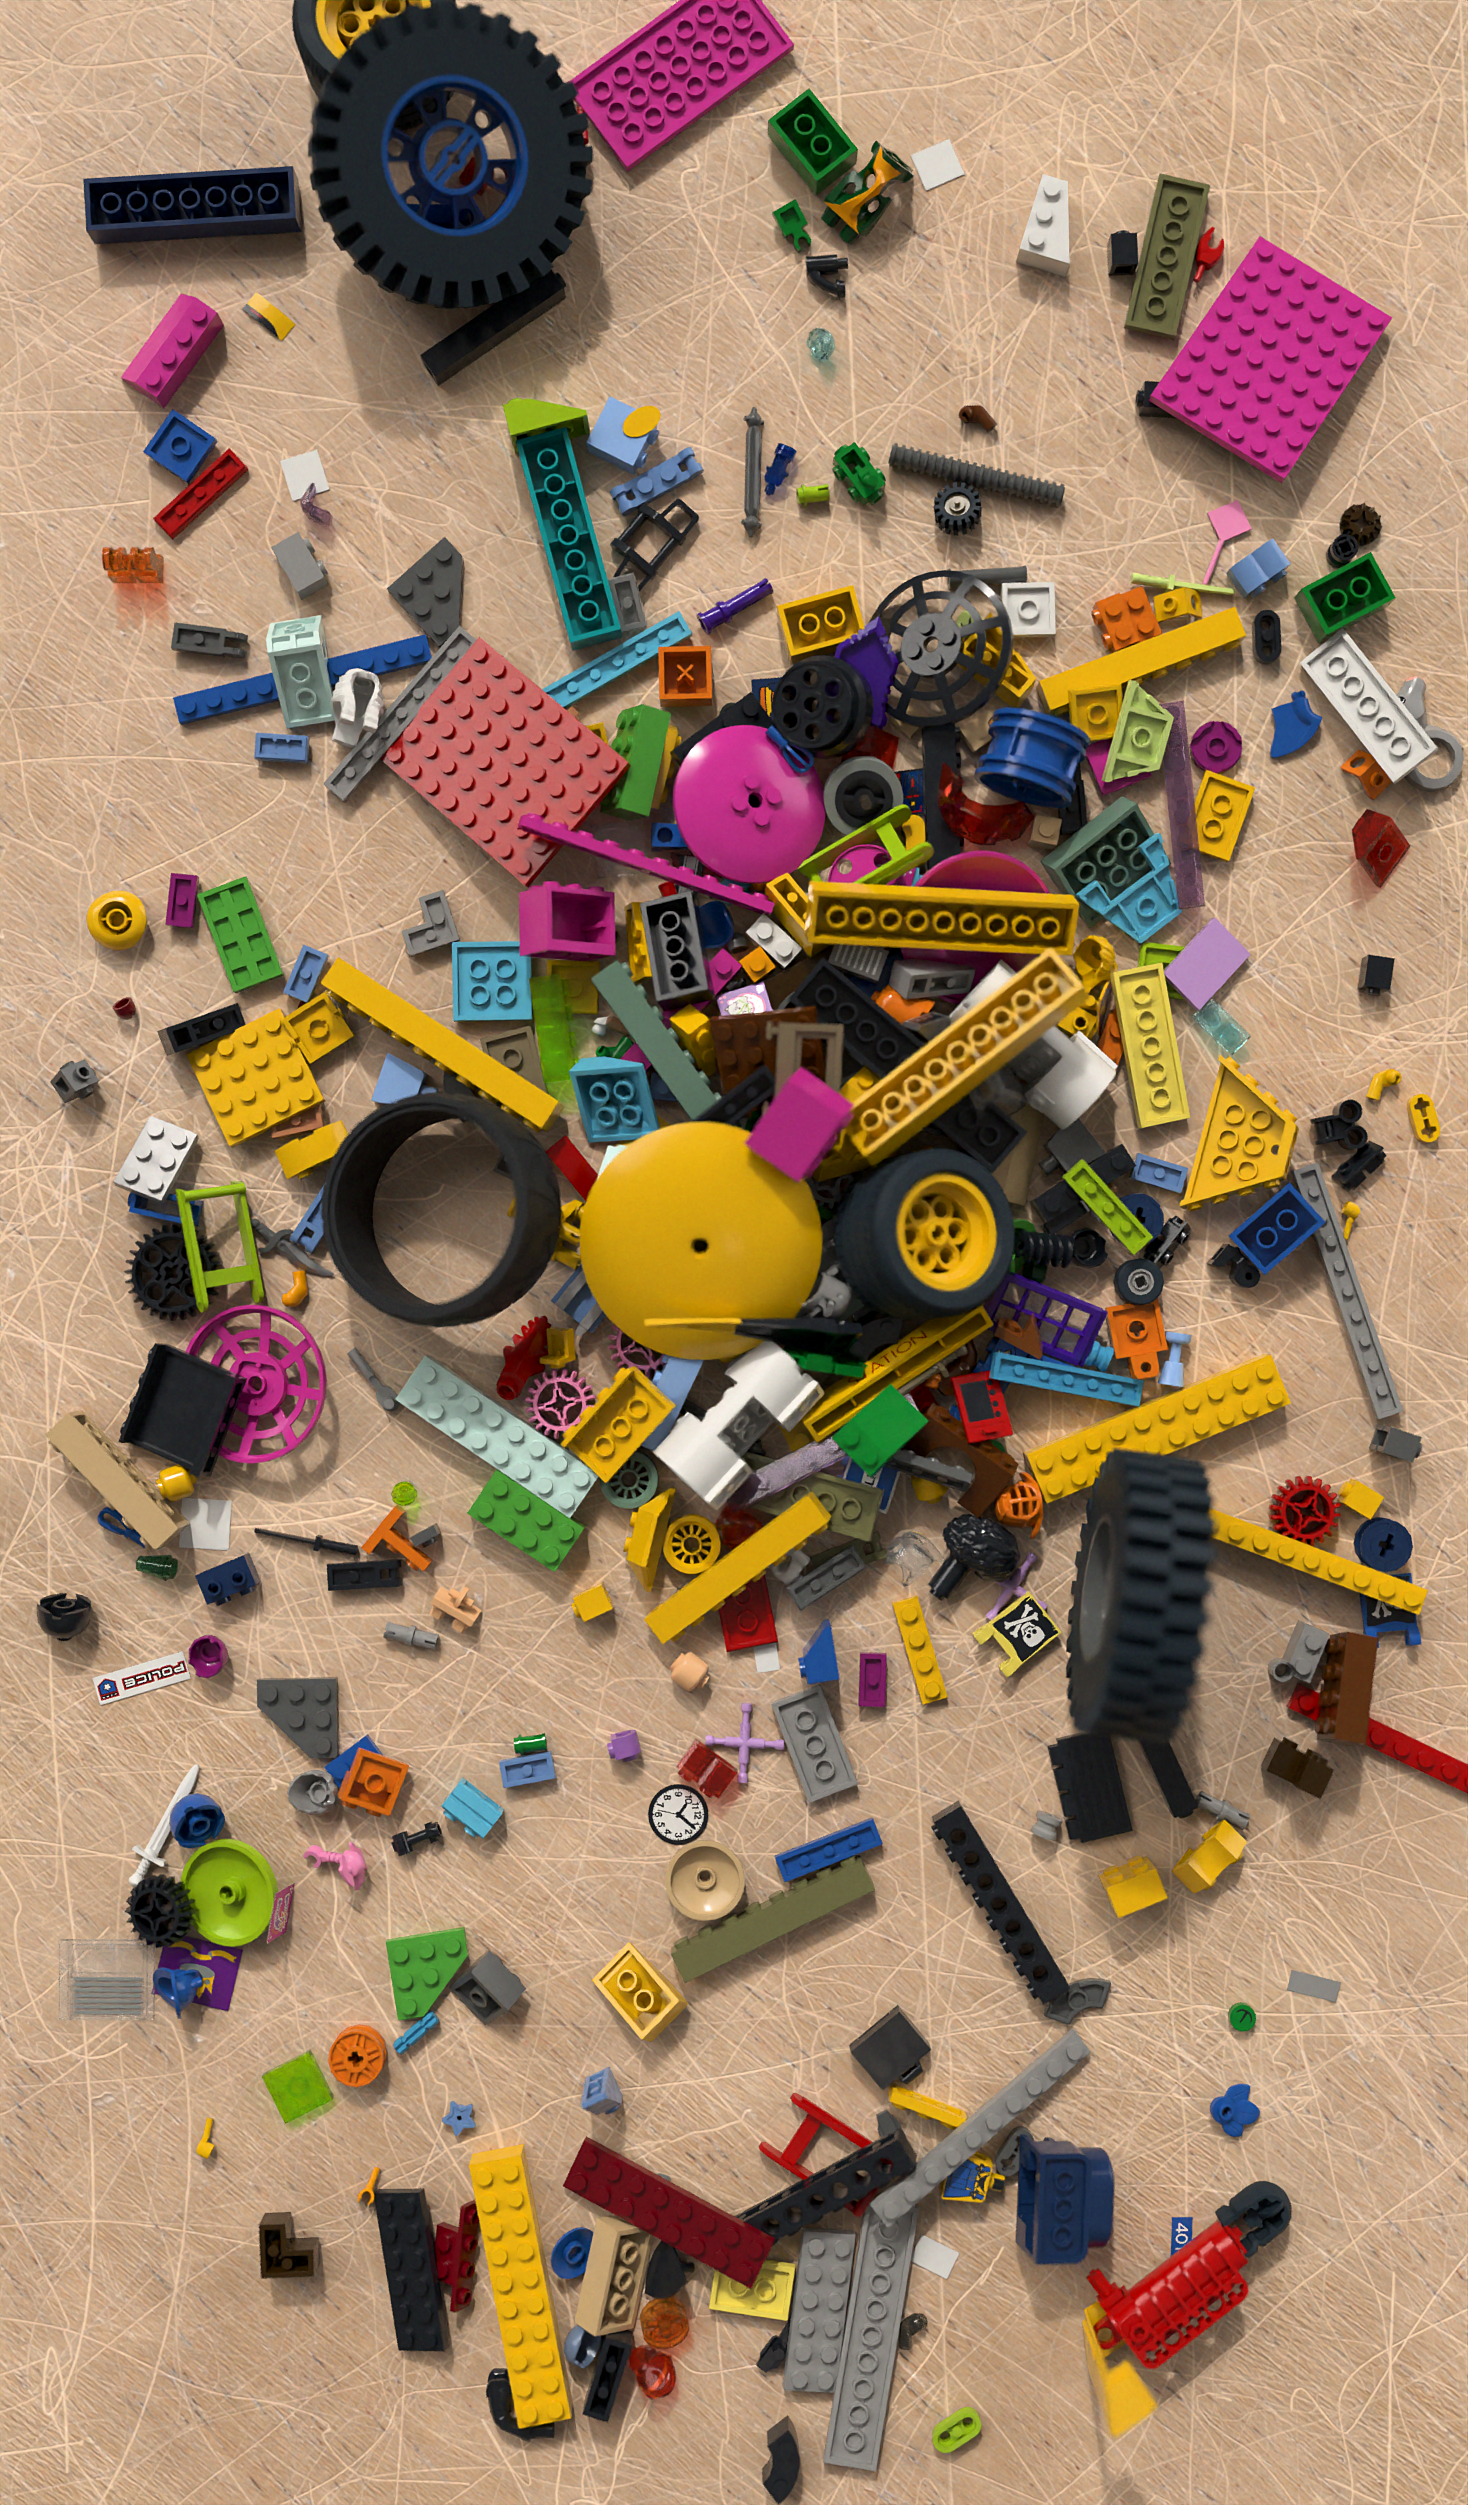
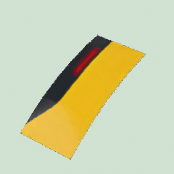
M257 292L243 308L245 312L265 326L281 341L295 326L292 320Z

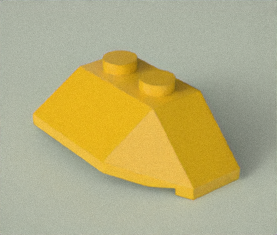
M671 1486L640 1506L638 1512H632L629 1526L634 1527L632 1537H626L623 1552L628 1553L626 1560L646 1592L651 1593L676 1487Z

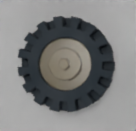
M956 482L952 483L953 488L951 489L948 485L944 486V492L940 490L937 493L938 498L935 497L934 499L936 524L939 525L941 530L945 528V533L950 534L951 530H953L954 536H958V531H962L963 535L967 534V528L973 531L975 524H979L982 514L979 493L977 491L974 492V487L971 485L966 489V483H961V487H957Z

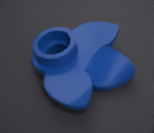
M1240 2083L1229 2087L1224 2096L1216 2097L1210 2104L1212 2118L1222 2125L1226 2134L1233 2137L1242 2136L1243 2125L1254 2123L1260 2116L1259 2108L1248 2101L1250 2085Z

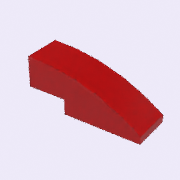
M565 1135L545 1152L584 1200L587 1201L590 1191L598 1178V1174Z

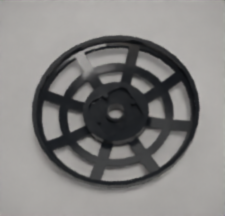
M941 570L915 576L889 593L872 615L869 623L879 616L886 631L885 637L888 636V639H890L891 633L903 637L901 651L895 655L899 664L904 662L911 670V673L905 685L894 675L892 680L894 681L893 687L902 694L896 709L888 703L885 705V712L902 723L922 728H937L958 723L981 709L995 695L1006 676L1013 652V631L1010 617L998 595L988 585L972 575L959 571ZM938 577L963 580L955 593L947 591L924 593L922 581ZM973 585L990 599L998 616L982 620L976 608L964 598ZM912 586L914 598L903 604L890 620L882 617L881 614L898 595ZM927 600H949L942 613H928ZM916 605L917 619L908 627L897 623L906 611ZM960 605L970 614L974 623L959 627L951 618ZM1001 627L1002 649L997 667L993 669L981 663L986 648L985 631ZM977 633V646L975 655L972 658L963 654L964 637ZM931 640H938L936 650L927 652L928 643ZM957 664L968 668L957 681L948 686L945 676L947 673L953 670ZM975 673L990 679L986 687L972 701L956 709L952 694L963 688L973 678ZM920 677L935 678L938 690L922 692L916 691L915 688ZM911 698L921 701L941 699L946 714L936 717H918L908 715L906 711Z

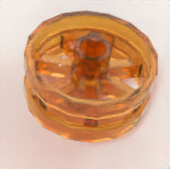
M674 2297L665 2299L655 2298L647 2303L641 2311L640 2324L643 2338L649 2346L655 2349H669L682 2343L687 2337L690 2329L686 2308L680 2300Z

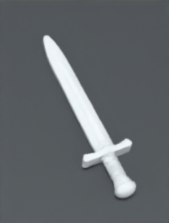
M198 1764L194 1765L184 1777L146 1848H142L139 1844L132 1848L134 1852L143 1856L136 1872L129 1877V1883L133 1887H137L138 1883L144 1880L152 1862L161 1867L167 1864V1860L159 1858L158 1855L171 1831L169 1825L171 1810L179 1800L190 1794L200 1767Z

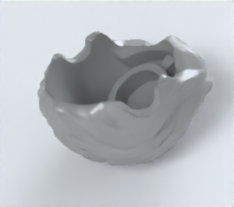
M310 1770L299 1774L292 1780L287 1791L290 1804L296 1810L308 1815H322L329 1812L336 1806L339 1798L337 1796L339 1790L334 1783L332 1775L320 1770Z

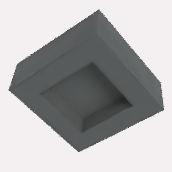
M437 1523L413 1535L410 1539L414 1547L422 1544L423 1548L438 1541L436 1536L441 1531Z

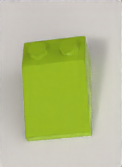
M514 398L503 405L515 454L519 453L515 440L566 427L569 439L590 434L588 416L584 409L530 398Z

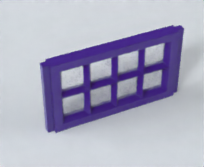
M1011 1271L1007 1272L999 1289L983 1305L994 1325L998 1318L1002 1317L1005 1320H1014L1023 1329L1031 1314L1034 1313L1043 1343V1352L1083 1367L1108 1314V1311L1103 1310V1308ZM994 1325L987 1330L994 1332Z

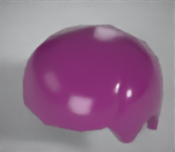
M204 1635L194 1640L190 1646L188 1663L195 1668L198 1677L211 1678L220 1673L227 1664L228 1650L218 1637Z

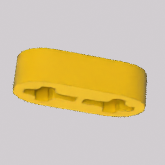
M1426 1094L1412 1096L1407 1102V1112L1415 1138L1422 1143H1430L1437 1140L1441 1131L1432 1099ZM1418 1099L1426 1104V1107L1422 1108L1424 1117H1422L1420 1109L1415 1110L1414 1105L1418 1103ZM1423 1120H1425L1427 1128L1432 1127L1433 1132L1429 1134V1138L1421 1133V1130L1425 1129Z

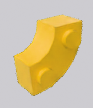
M342 1120L314 1130V1134L301 1140L297 1138L275 1150L287 1179L298 1176L299 1180L307 1178L314 1174L313 1169L332 1161L340 1144L348 1135Z
M1225 1819L1202 1835L1205 1840L1194 1851L1189 1848L1172 1870L1193 1894L1203 1889L1209 1890L1216 1883V1877L1228 1865L1237 1863L1243 1856L1242 1850L1247 1841Z

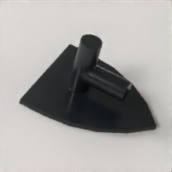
M661 2240L649 2262L645 2294L659 2299L674 2296L688 2283L685 2274L694 2272V2263L680 2262L675 2247Z

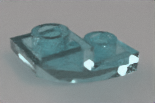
M1212 998L1192 1015L1193 1019L1231 1055L1251 1037Z

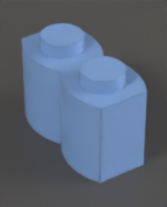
M1272 538L1232 566L1226 574L1244 599L1249 595L1255 598L1266 589L1264 586L1271 580L1276 583L1288 574L1286 569L1290 566V562Z

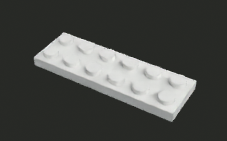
M1343 628L1300 662L1394 784L1439 750Z

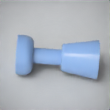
M1165 1331L1166 1341L1172 1344L1169 1361L1164 1363L1158 1380L1159 1384L1184 1387L1183 1363L1179 1362L1182 1345L1189 1344L1192 1335Z

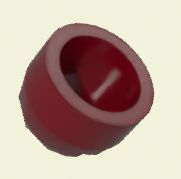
M130 997L123 998L113 1005V1010L120 1019L129 1020L136 1014V1006Z

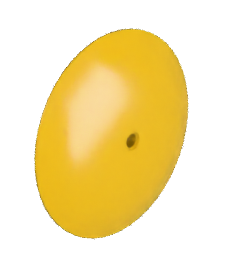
M690 1122L658 1129L644 1135L619 1152L599 1175L590 1191L581 1219L579 1236L580 1255L586 1281L595 1300L608 1318L622 1332L649 1349L665 1355L692 1360H712L741 1354L757 1347L765 1340L702 1330L647 1327L645 1319L794 1318L813 1288L822 1253L821 1223L813 1195L803 1177L797 1182L745 1145V1142L751 1135L750 1132L724 1124L709 1122ZM698 1239H702L707 1242L708 1247L704 1250H697L693 1243Z

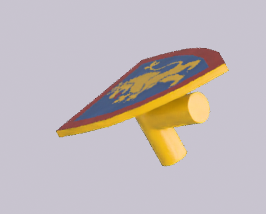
M1106 982L1099 1001L1090 995L1089 999L1079 1006L1080 1008L1097 1011L1096 1033L1099 1036L1112 984L1110 982Z

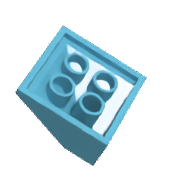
M605 1056L580 1058L569 1071L588 1143L635 1140L660 1129L643 1063Z

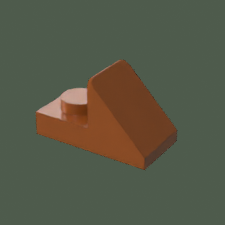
M1034 1313L1031 1314L1023 1329L1012 1319L998 1318L994 1325L993 1335L1038 1359L1042 1357L1043 1343Z

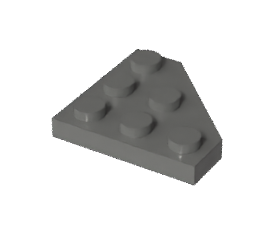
M446 537L441 539L387 588L393 598L439 648L460 626L463 557Z
M337 1677L257 1679V1707L310 1758L338 1757Z

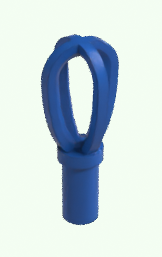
M770 726L765 732L779 746L785 759L796 772L805 773L813 766L814 757L807 749L796 746L786 740L774 726ZM789 746L795 747L809 757V764ZM787 750L791 754H793L805 766V768H798L796 764L791 760Z
M109 1507L102 1509L97 1520L103 1528L115 1534L124 1535V1537L130 1538L143 1548L146 1547L140 1540L141 1535L135 1529L132 1530L121 1520L123 1516L116 1509L112 1510ZM108 1513L117 1519L126 1530L108 1522L104 1518V1514Z

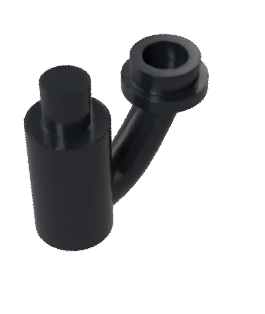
M837 254L806 257V275L809 276L810 280L819 288L836 295L837 300L845 297V281L836 279L834 284L822 277V275L838 274L839 269H848V258H838Z

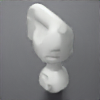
M792 1548L785 1553L786 1556L790 1555L792 1557L791 1561H783L777 1566L773 1564L768 1566L773 1575L778 1580L783 1581L785 1585L803 1577L799 1573L809 1563L810 1558L801 1550L795 1551Z

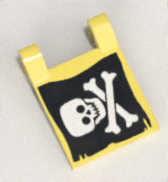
M1027 1591L990 1622L981 1626L972 1634L980 1645L986 1642L992 1635L1010 1656V1658L999 1665L1000 1670L1008 1678L1021 1664L1062 1632L1032 1594Z

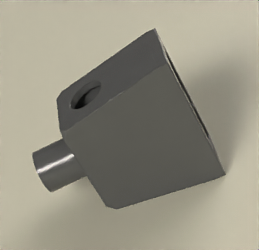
M1078 1118L1063 1130L1059 1128L1043 1145L1049 1155L1038 1164L1047 1176L1057 1168H1060L1066 1174L1081 1159L1088 1164L1106 1153Z

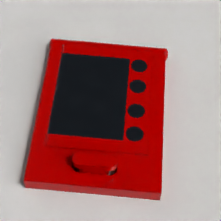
M990 1370L950 1378L968 1444L1014 1435L999 1380L989 1378Z

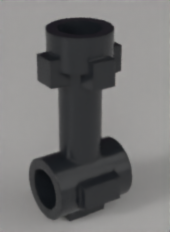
M432 1821L424 1824V1830L409 1836L407 1831L392 1836L393 1842L391 1844L394 1852H397L398 1856H402L414 1851L412 1845L428 1839L431 1843L438 1841V1838L442 1837L439 1823H432Z

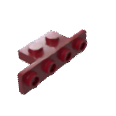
M475 2200L461 2206L459 2227L442 2222L437 2225L434 2253L439 2281L452 2285L450 2311L454 2313L468 2307L472 2299V2281L475 2272L474 2262L478 2245L477 2233L479 2223Z

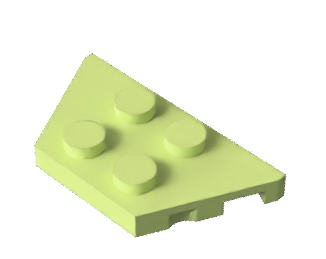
M1133 680L1128 681L1102 776V781L1105 782L1135 776L1142 772L1159 770L1174 717Z

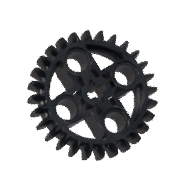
M173 1224L170 1232L169 1227L163 1225L162 1233L154 1228L152 1229L153 1237L149 1234H143L146 1242L136 1241L135 1244L140 1249L138 1251L130 1250L129 1252L135 1258L134 1260H126V1263L132 1265V1269L125 1270L124 1273L131 1274L132 1278L126 1280L125 1283L134 1285V1288L129 1290L128 1293H137L139 1296L134 1299V1302H144L141 1310L145 1311L151 1307L149 1315L156 1316L160 1312L159 1319L165 1320L168 1314L170 1321H175L177 1314H179L180 1320H186V1312L191 1317L197 1316L195 1311L196 1308L198 1309L196 1298L189 1293V1287L193 1282L189 1261L186 1256L183 1229L179 1232V1225ZM195 1229L196 1238H197L199 1231H198L197 1229ZM202 1235L197 1238L201 1262L205 1260L207 1272L214 1271L216 1267L223 1265V1262L214 1260L220 1253L211 1252L210 1250L215 1244L208 1243L205 1245L204 1242L207 1236ZM167 1240L183 1241L173 1253L159 1244ZM153 1249L159 1252V1259L156 1263H152L149 1259V1253ZM143 1265L154 1273V1276L145 1286L142 1280ZM171 1268H178L176 1270L178 1277H171L173 1274L170 1271ZM156 1286H159L163 1291L162 1297L159 1300H156L152 1295V1290ZM214 1287L206 1288L209 1305L213 1303L209 1296L219 1295L213 1289ZM176 1292L189 1301L179 1306L165 1305Z

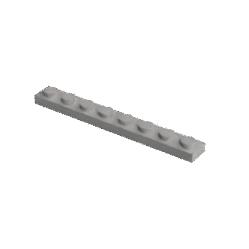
M459 626L379 718L376 733L368 731L323 784L345 803L378 765L383 755L416 717L419 708L475 643L476 639Z

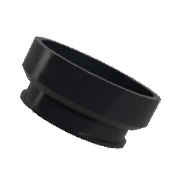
M811 656L794 664L779 680L772 698V715L776 729L786 740L796 746L807 749L816 759H834L852 751L867 734L873 718V695L867 679L851 663L832 656ZM816 672L818 678L816 683L812 685L811 676ZM838 683L840 690L839 693L836 696H834L832 692L833 687ZM795 688L797 694L795 699L791 701L790 693ZM817 699L819 705L817 710L813 712L812 703ZM837 711H840L841 718L839 722L835 724L834 714ZM794 715H797L798 722L795 727H792L791 720ZM818 726L820 733L819 736L816 739H814L813 730L815 729V727ZM790 746L795 752L807 756L801 750Z

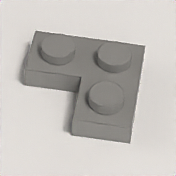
M444 890L418 898L426 923L402 931L410 957L450 945L452 942H459L458 931Z

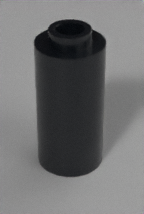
M949 1554L928 1583L931 1587L929 1592L941 1601L944 1597L949 1600L970 1572V1568L958 1563Z

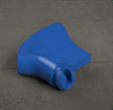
M1303 690L1291 694L1293 702L1271 709L1275 723V731L1270 748L1271 758L1282 757L1298 750L1312 738L1321 723L1322 717L1312 712Z

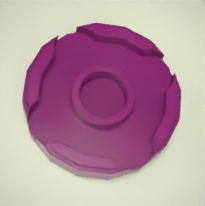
M1207 722L1200 726L1192 736L1189 746L1190 756L1195 765L1202 771L1208 770L1217 774L1224 773L1233 768L1241 758L1242 738L1237 729L1227 722Z

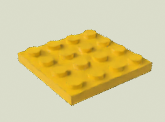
M280 1008L236 1029L233 1033L222 1036L186 1054L231 1148L290 1120L296 1115L308 1111L318 1104L326 1102L299 1046L295 1047L291 1041L293 1037L281 1020L285 1015Z

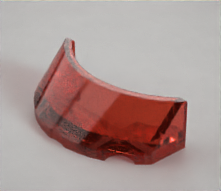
M943 763L937 795L938 805L943 819L956 835L979 845H995L997 841L1010 839L1012 842L1021 838L1035 818L1024 802L1019 801L1007 805H986L973 801L961 790L964 784L962 777L956 775L949 765Z

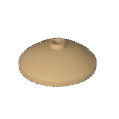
M712 1840L693 1841L680 1848L671 1858L665 1876L666 1891L675 1908L685 1916L700 1921L715 1920L733 1910L743 1894L745 1884L744 1870L737 1855L729 1847ZM702 1872H708L710 1878L704 1880L700 1875Z

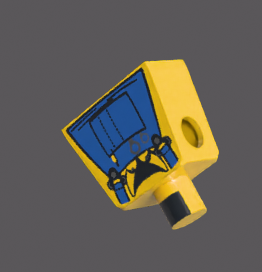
M976 2151L940 2183L941 2199L982 2203L985 2200L987 2189L1002 2192L1005 2176L992 2173L993 2164L991 2158Z

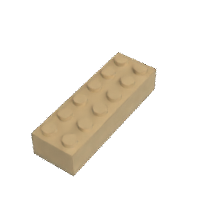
M83 1410L68 1412L45 1434L49 1438V1445L56 1452H62L68 1458L67 1464L74 1471H80L86 1477V1484L92 1490H98L105 1497L103 1499L104 1503L110 1509H116L123 1516L121 1518L123 1523L128 1528L135 1529L141 1535L140 1540L149 1549L153 1547L154 1550L168 1545L190 1524L167 1498H162L159 1489Z

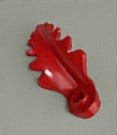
M546 1316L535 1317L534 1321L529 1320V1328L525 1325L521 1327L523 1336L518 1334L512 1336L515 1347H504L505 1367L496 1384L497 1394L505 1400L517 1398L521 1394L527 1379L545 1370V1364L540 1363V1357L549 1355L548 1350L543 1346L548 1345L547 1329L552 1326L548 1323Z

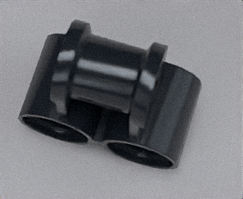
M1345 1100L1334 1106L1333 1115L1311 1119L1310 1122L1314 1124L1317 1138L1314 1141L1315 1145L1338 1141L1339 1145L1345 1150H1355L1363 1147L1368 1140V1134L1363 1127L1354 1123L1362 1116L1361 1105L1355 1100ZM1345 1105L1352 1109V1117L1350 1119L1343 1116L1342 1109ZM1350 1131L1357 1134L1358 1140L1355 1145L1348 1141V1133Z

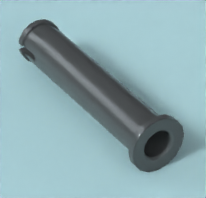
M1026 565L1020 567L958 570L959 572L976 577L986 585L1027 583ZM947 577L948 590H952V587H959L963 580Z

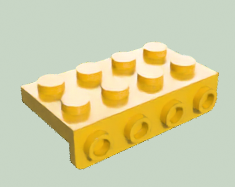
M635 1366L627 1370L624 1367L619 1370L613 1377L615 1383L610 1388L605 1387L597 1395L596 1399L598 1402L594 1407L588 1406L580 1414L579 1418L581 1421L576 1427L574 1425L570 1426L562 1435L565 1439L560 1445L563 1448L569 1447L605 1483L613 1478L676 1407Z

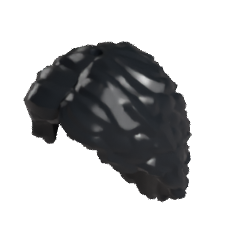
M962 1514L959 1518L954 1517L951 1522L947 1523V1527L943 1529L944 1541L946 1542L947 1549L950 1550V1556L957 1560L958 1563L970 1568L971 1571H975L976 1576L983 1580L999 1583L1005 1582L1011 1577L1021 1559L1015 1536L989 1518H977L973 1514Z

